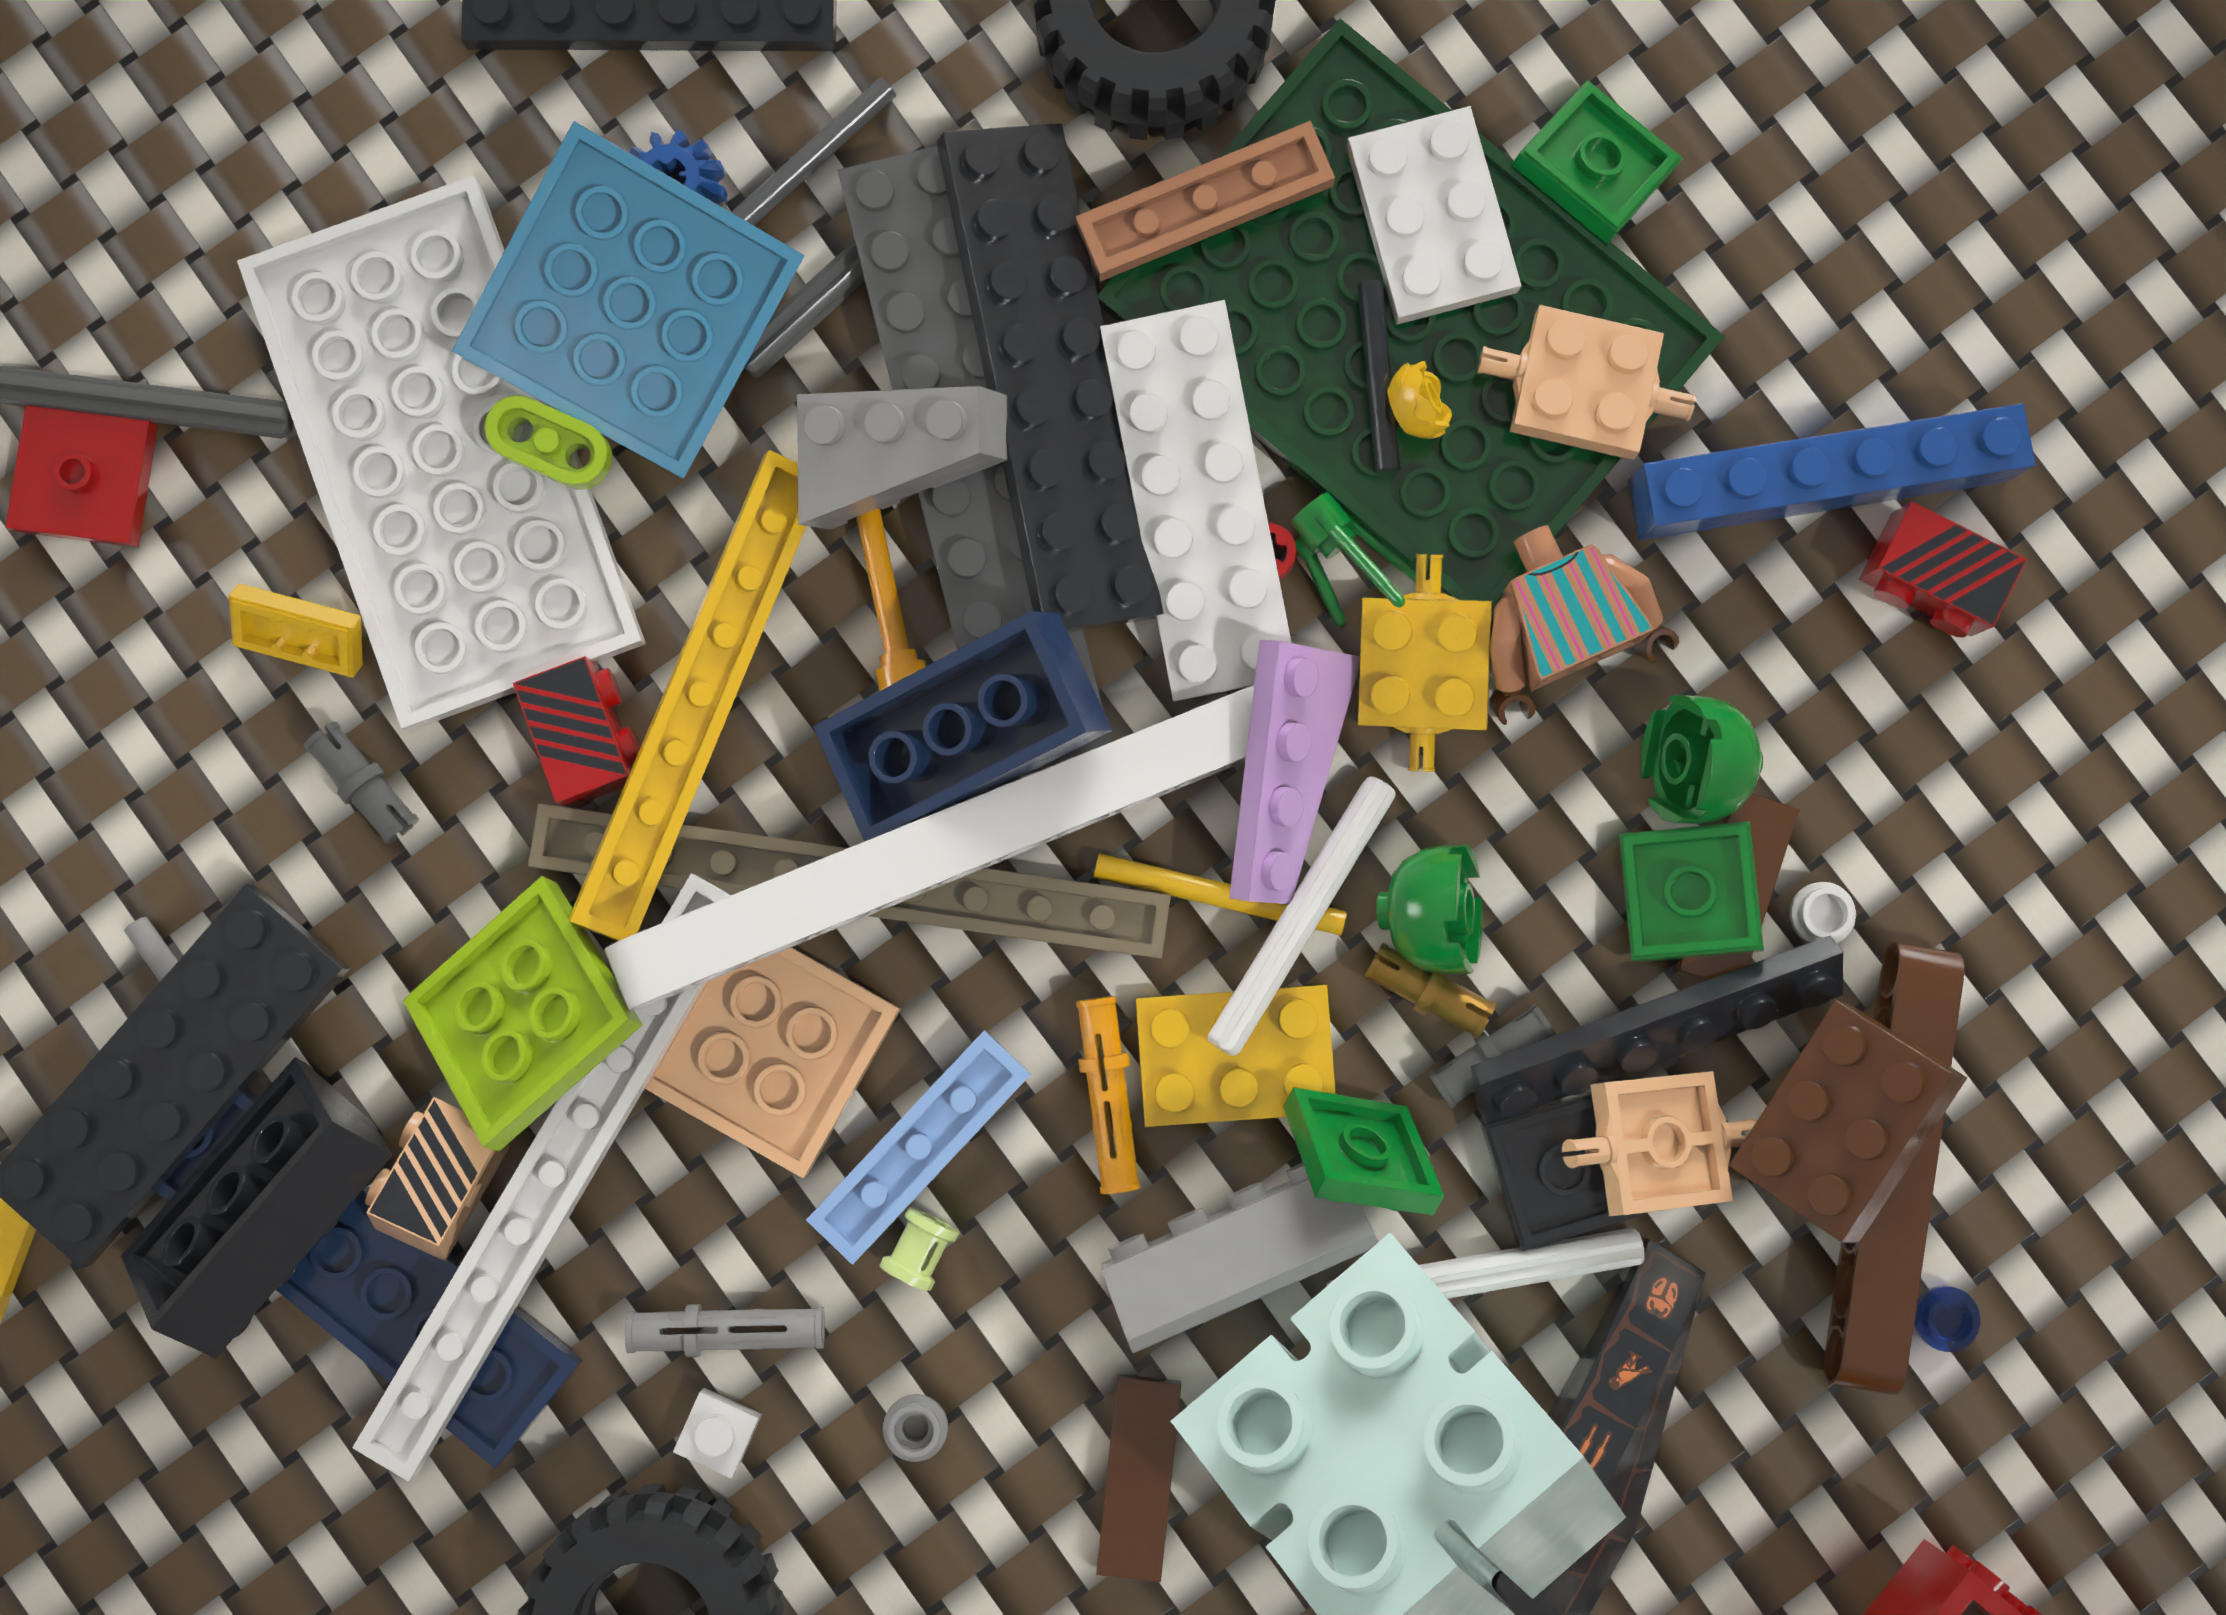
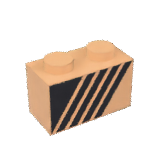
M433 1097L425 1113L415 1112L406 1124L399 1141V1146L404 1148L391 1171L384 1168L376 1176L367 1193L365 1203L370 1206L367 1215L376 1230L446 1262L507 1153L509 1143L500 1151L484 1148L463 1110Z

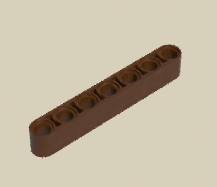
M1900 942L1891 943L1886 950L1882 962L1874 1013L1876 1021L1950 1067L1953 1059L1965 969L1962 955L1958 952ZM1944 1115L1860 1242L1840 1244L1824 1354V1373L1829 1384L1890 1395H1898L1903 1388L1908 1370Z

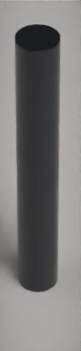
M1369 280L1359 283L1357 289L1375 472L1392 473L1401 470L1396 418L1390 406L1387 393L1392 380L1383 283L1379 280Z

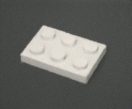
M1471 106L1348 138L1346 149L1396 325L1518 293L1522 285Z

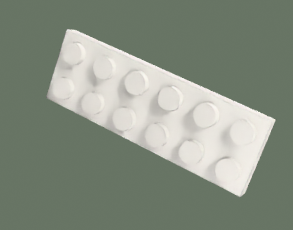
M1225 300L1100 326L1141 539L1160 592L1164 614L1157 616L1173 701L1254 686L1260 640L1292 642Z

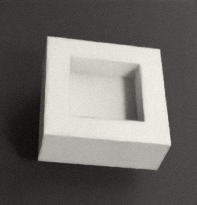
M703 1388L699 1392L673 1453L732 1479L740 1466L762 1413Z

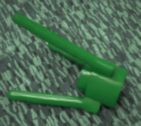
M1329 492L1314 499L1292 519L1290 524L1300 535L1295 541L1296 551L1305 561L1335 626L1340 628L1345 626L1346 618L1317 555L1319 552L1326 559H1330L1344 550L1395 607L1400 608L1404 606L1405 598L1354 541L1356 535L1414 582H1416V572L1348 514Z

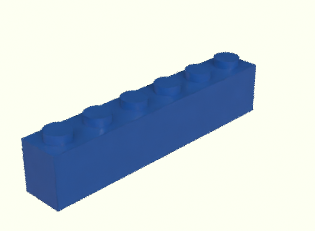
M2024 403L1644 463L1628 479L1638 540L1641 541L2005 483L2036 466L2025 407Z

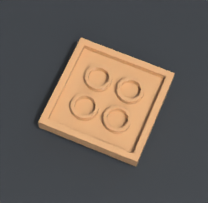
M791 947L707 981L645 1089L804 1179L814 1165L901 1008Z

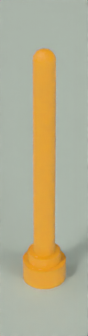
M877 508L857 516L856 519L885 653L879 657L881 667L875 670L879 691L926 667L925 660L918 659L915 649H909L881 511Z

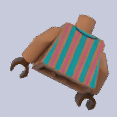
M1548 525L1536 528L1517 538L1513 543L1527 573L1514 578L1508 583L1503 591V599L1495 606L1490 656L1496 689L1490 697V707L1498 720L1503 725H1506V707L1511 702L1520 700L1522 713L1527 719H1530L1535 714L1536 707L1523 689L1526 683L1532 692L1630 647L1636 655L1655 663L1656 657L1652 654L1651 649L1657 637L1662 645L1674 650L1679 644V636L1675 631L1661 625L1663 614L1649 578L1613 554L1602 555L1593 544L1563 556Z

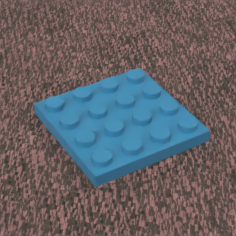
M573 121L452 352L557 410L593 426L601 434L684 479L805 255Z

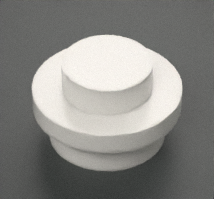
M1817 882L1809 884L1797 892L1791 902L1789 916L1794 931L1804 941L1811 943L1831 935L1835 942L1839 943L1853 929L1856 910L1852 898L1843 888L1829 882Z

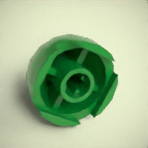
M1673 695L1667 698L1672 703L1667 710L1656 709L1653 712L1642 739L1641 777L1649 778L1653 775L1654 790L1657 797L1646 796L1650 807L1662 820L1690 824L1714 822L1742 808L1752 795L1763 768V754L1760 742L1750 720L1727 701L1690 695Z
M1469 844L1441 845L1425 848L1407 857L1393 872L1389 892H1379L1377 921L1381 930H1390L1394 948L1408 963L1426 972L1472 974L1474 970L1470 963H1478L1482 942L1483 905L1482 897H1474L1472 886L1468 883V878H1480L1475 853Z

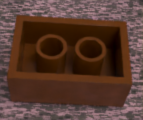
M1835 1000L1728 1166L1841 1243L1860 1242L1968 1077L1856 1007Z

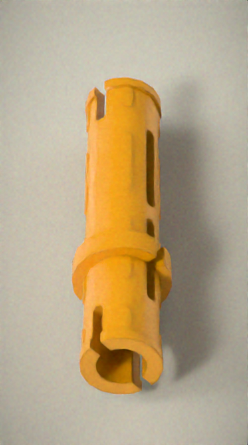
M1116 996L1076 1001L1084 1058L1078 1059L1080 1073L1087 1074L1101 1194L1124 1193L1141 1188L1140 1181H1138L1132 1120L1124 1067L1130 1066L1129 1053H1122L1115 1004L1117 1003ZM1105 1071H1106V1076H1107V1084H1108V1087H1107V1085H1106ZM1109 1103H1110V1107H1111L1112 1123H1111ZM1113 1131H1114V1138H1115L1116 1153H1115V1147H1114Z

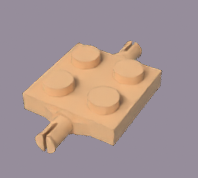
M1539 305L1534 315L1529 342L1520 355L1483 346L1479 359L1480 363L1477 368V373L1479 374L1484 373L1514 380L1513 390L1516 404L1509 432L1634 460L1640 453L1645 424L1652 413L1689 421L1695 407L1693 404L1696 402L1695 394H1687L1659 387L1660 380L1657 366L1664 333Z
M1713 1071L1590 1085L1596 1121V1137L1565 1140L1562 1152L1584 1150L1585 1154L1565 1156L1563 1160L1569 1168L1600 1164L1604 1177L1609 1216L1733 1201L1728 1171L1731 1148L1741 1147L1748 1136L1741 1135V1132L1752 1130L1757 1120L1749 1118L1747 1120L1726 1122V1118L1718 1104Z

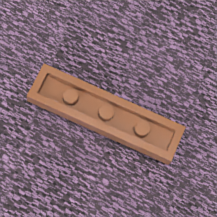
M1308 121L1077 215L1076 226L1100 281H1103L1333 187L1335 176L1311 121Z

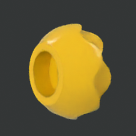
M1425 361L1415 365H1410L1407 362L1395 373L1387 390L1388 399L1395 418L1403 431L1408 435L1421 439L1440 437L1445 434V429L1450 427L1449 421L1452 417L1451 409L1441 402L1440 380L1434 374L1425 371L1427 368Z

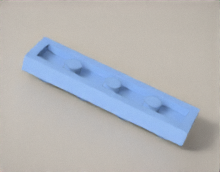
M984 1030L806 1221L853 1265L1026 1081L1031 1073L995 1038Z

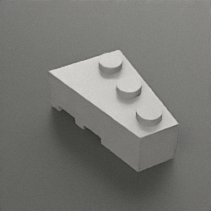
M981 386L797 394L798 525L831 530L847 524L849 519L877 508L885 509L900 503V499L925 489L938 488L1006 461L1007 395Z

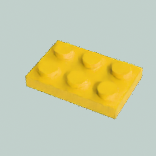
M1327 985L1279 988L1241 1052L1234 1056L1228 1055L1214 1047L1208 1041V1034L1235 991L1136 998L1145 1127L1287 1117L1283 1105L1293 1087L1336 1094Z

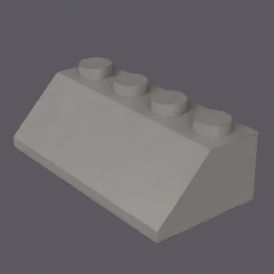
M1302 1162L1286 1171L1290 1180L1267 1191L1262 1182L1255 1183L1229 1195L1227 1200L1231 1207L1207 1217L1204 1209L1199 1208L1168 1222L1171 1233L1147 1243L1144 1234H1139L1113 1245L1108 1249L1112 1259L1101 1263V1272L1132 1353L1370 1250L1379 1241L1360 1204L1338 1203L1327 1199L1315 1198Z

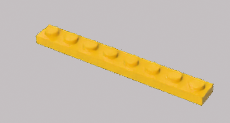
M768 450L763 456L568 919L570 923L615 941H620L638 933L806 529V526L798 525V463L771 450Z

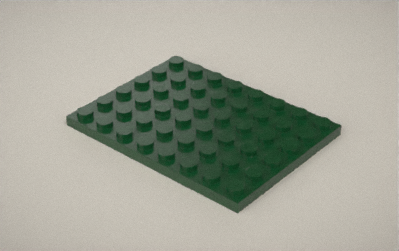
M1340 18L1218 157L1220 158L1311 121L1335 176L1333 187L1117 274L1098 294L1099 304L1118 322L1225 300L1251 434L1322 494L1329 492L1348 514L1415 572V554H1428V580L1430 579L1431 555H1443L1441 593L1448 594L1459 600L1493 601V609L1503 597V591L1508 583L1522 575L1526 570L1513 542L1520 536L1545 525L1549 526L1554 537L1622 457L1509 432L1516 404L1513 390L1514 380L1477 373L1483 346L1520 355L1529 342L1534 315L1539 305L1664 333L1657 366L1660 380L1659 387L1679 391L1725 336L1612 242L1606 244L1512 166L1513 160L1479 132L1478 135L1522 286L1516 294L1396 325L1346 149L1349 137L1452 110ZM1369 280H1379L1383 283L1392 378L1401 366L1407 362L1410 365H1415L1425 361L1427 366L1425 371L1434 374L1440 380L1441 402L1446 404L1452 412V417L1449 421L1450 427L1445 429L1444 435L1434 439H1421L1408 435L1396 420L1401 470L1392 473L1375 472L1357 289L1359 283ZM1658 413L1651 414L1646 421L1644 431L1659 415Z

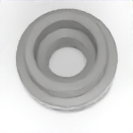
M920 1394L908 1395L897 1400L889 1408L883 1422V1436L888 1448L897 1457L911 1462L924 1461L933 1457L942 1448L948 1434V1420L943 1408L934 1399ZM911 1416L922 1417L927 1422L928 1432L919 1438L910 1436L904 1427L905 1420Z

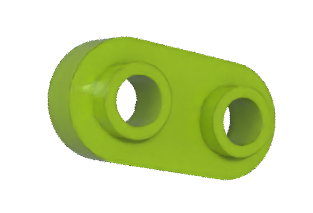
M520 395L503 398L490 409L486 417V438L490 446L498 454L514 464L575 490L592 488L601 483L611 469V447L596 428L534 399ZM521 424H532L533 432L531 437L525 442H515L514 432L516 428ZM588 449L590 451L588 464L582 468H573L571 465L572 455L577 450Z

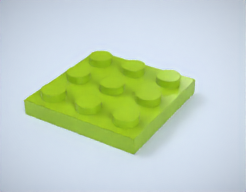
M544 876L536 880L403 999L406 1008L482 1146L495 1151L503 1149L643 1026L635 1010H628L615 977L585 928L568 922L573 908L557 882Z

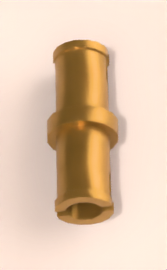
M1382 942L1364 976V979L1371 980L1414 1003L1412 1010L1424 1016L1429 1011L1470 1033L1476 1039L1481 1036L1489 1022V1015L1493 1014L1497 1005L1496 1002L1489 1001L1446 978L1447 974L1426 972L1408 963L1398 951L1388 947V944Z

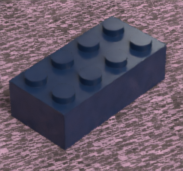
M1030 611L813 726L864 842L1004 786L1112 731L1060 614Z

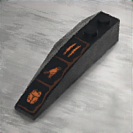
M1649 1239L1643 1245L1644 1262L1637 1266H1631L1548 1413V1416L1587 1460L1626 1518L1533 1599L1502 1571L1497 1572L1492 1578V1587L1515 1615H1589L1636 1532L1706 1272Z

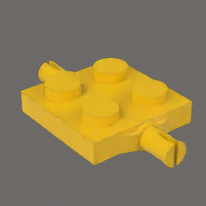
M1415 554V592L1403 596L1405 598L1403 607H1395L1388 598H1362L1358 725L1389 726L1405 733H1410L1409 767L1407 770L1414 772L1420 770L1421 747H1423L1422 772H1434L1435 734L1451 729L1487 730L1493 601L1459 600L1448 594L1441 593L1443 555H1431L1430 579L1428 580V554Z

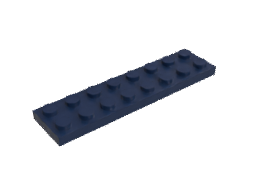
M246 1088L156 1193L168 1202L259 1097ZM366 1186L340 1215L333 1230L318 1240L298 1263L291 1278L284 1285L278 1287L276 1291L391 1383L462 1262L451 1253L445 1262L376 1230L367 1215L370 1206L366 1205L365 1201L370 1187ZM516 1307L451 1417L446 1429L494 1468L498 1467L583 1360L521 1309Z

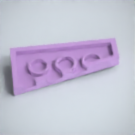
M1260 640L1229 898L1279 904H1290L1292 901L1359 670L1360 656L1283 641Z

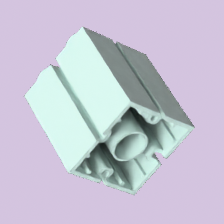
M1388 1233L1290 1318L1311 1345V1350L1304 1359L1299 1361L1277 1339L1270 1335L1171 1420V1423L1249 1526L1272 1540L1266 1548L1317 1615H1515L1492 1587V1578L1497 1572L1502 1571L1533 1599L1626 1518L1584 1456L1493 1351L1490 1352L1476 1331L1391 1233Z

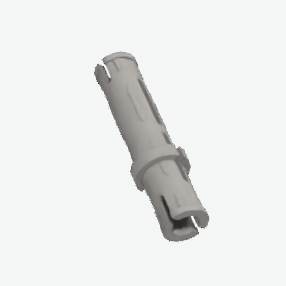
M687 1304L685 1311L653 1313L628 1311L625 1322V1347L627 1353H635L636 1351H684L686 1357H700L702 1350H762L798 1347L823 1349L825 1343L824 1307H816V1309L702 1311L701 1304ZM785 1325L787 1327L785 1332L735 1333L733 1331V1328L736 1326ZM667 1328H718V1333L666 1334Z

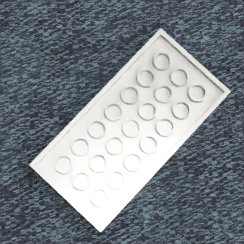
M474 175L237 261L400 728L408 732L515 693L513 682L586 656L597 663L646 645L591 489H571L514 464L498 454L490 446L486 438V417L490 409L503 398L520 395L534 399L549 407L552 406L452 352L505 251L482 186ZM525 423L516 428L514 432L515 442H525L531 437L533 432L532 424ZM576 451L572 455L571 465L573 468H582Z

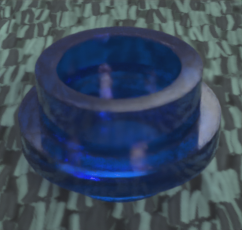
M1942 1285L1930 1288L1919 1297L1914 1328L1924 1343L1939 1351L1955 1352L1966 1348L1976 1338L1981 1324L1980 1311L1974 1299L1965 1291L1956 1287Z

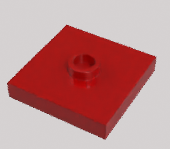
M25 405L5 528L18 533L139 548L158 425L149 420Z

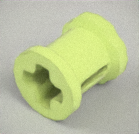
M909 1206L904 1215L908 1223L892 1255L883 1257L879 1266L891 1276L908 1285L924 1291H931L935 1283L931 1275L947 1243L955 1242L960 1231L932 1214Z

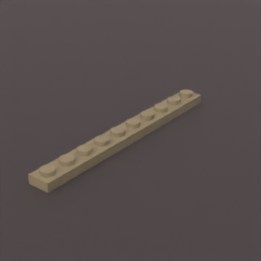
M538 803L528 867L587 876L612 814ZM683 824L657 886L682 889L692 873L726 893L733 895L848 848ZM984 868L871 914L869 917L1162 959L1171 895Z

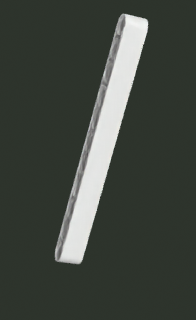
M1254 686L1197 707L661 923L606 947L604 951L628 1010L634 1011L659 1002L1245 762Z

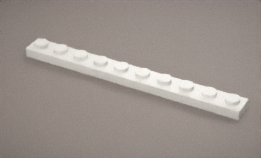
M691 873L662 923L731 895ZM707 982L635 1010L643 1026L557 1100L352 1447L353 1449L408 1482L417 1477Z

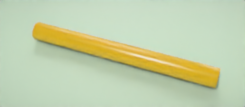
M1101 853L1098 855L1093 878L1167 894L1275 921L1279 920L1288 905L1229 898L1231 887L1229 883ZM1328 907L1315 930L1341 936L1347 912Z

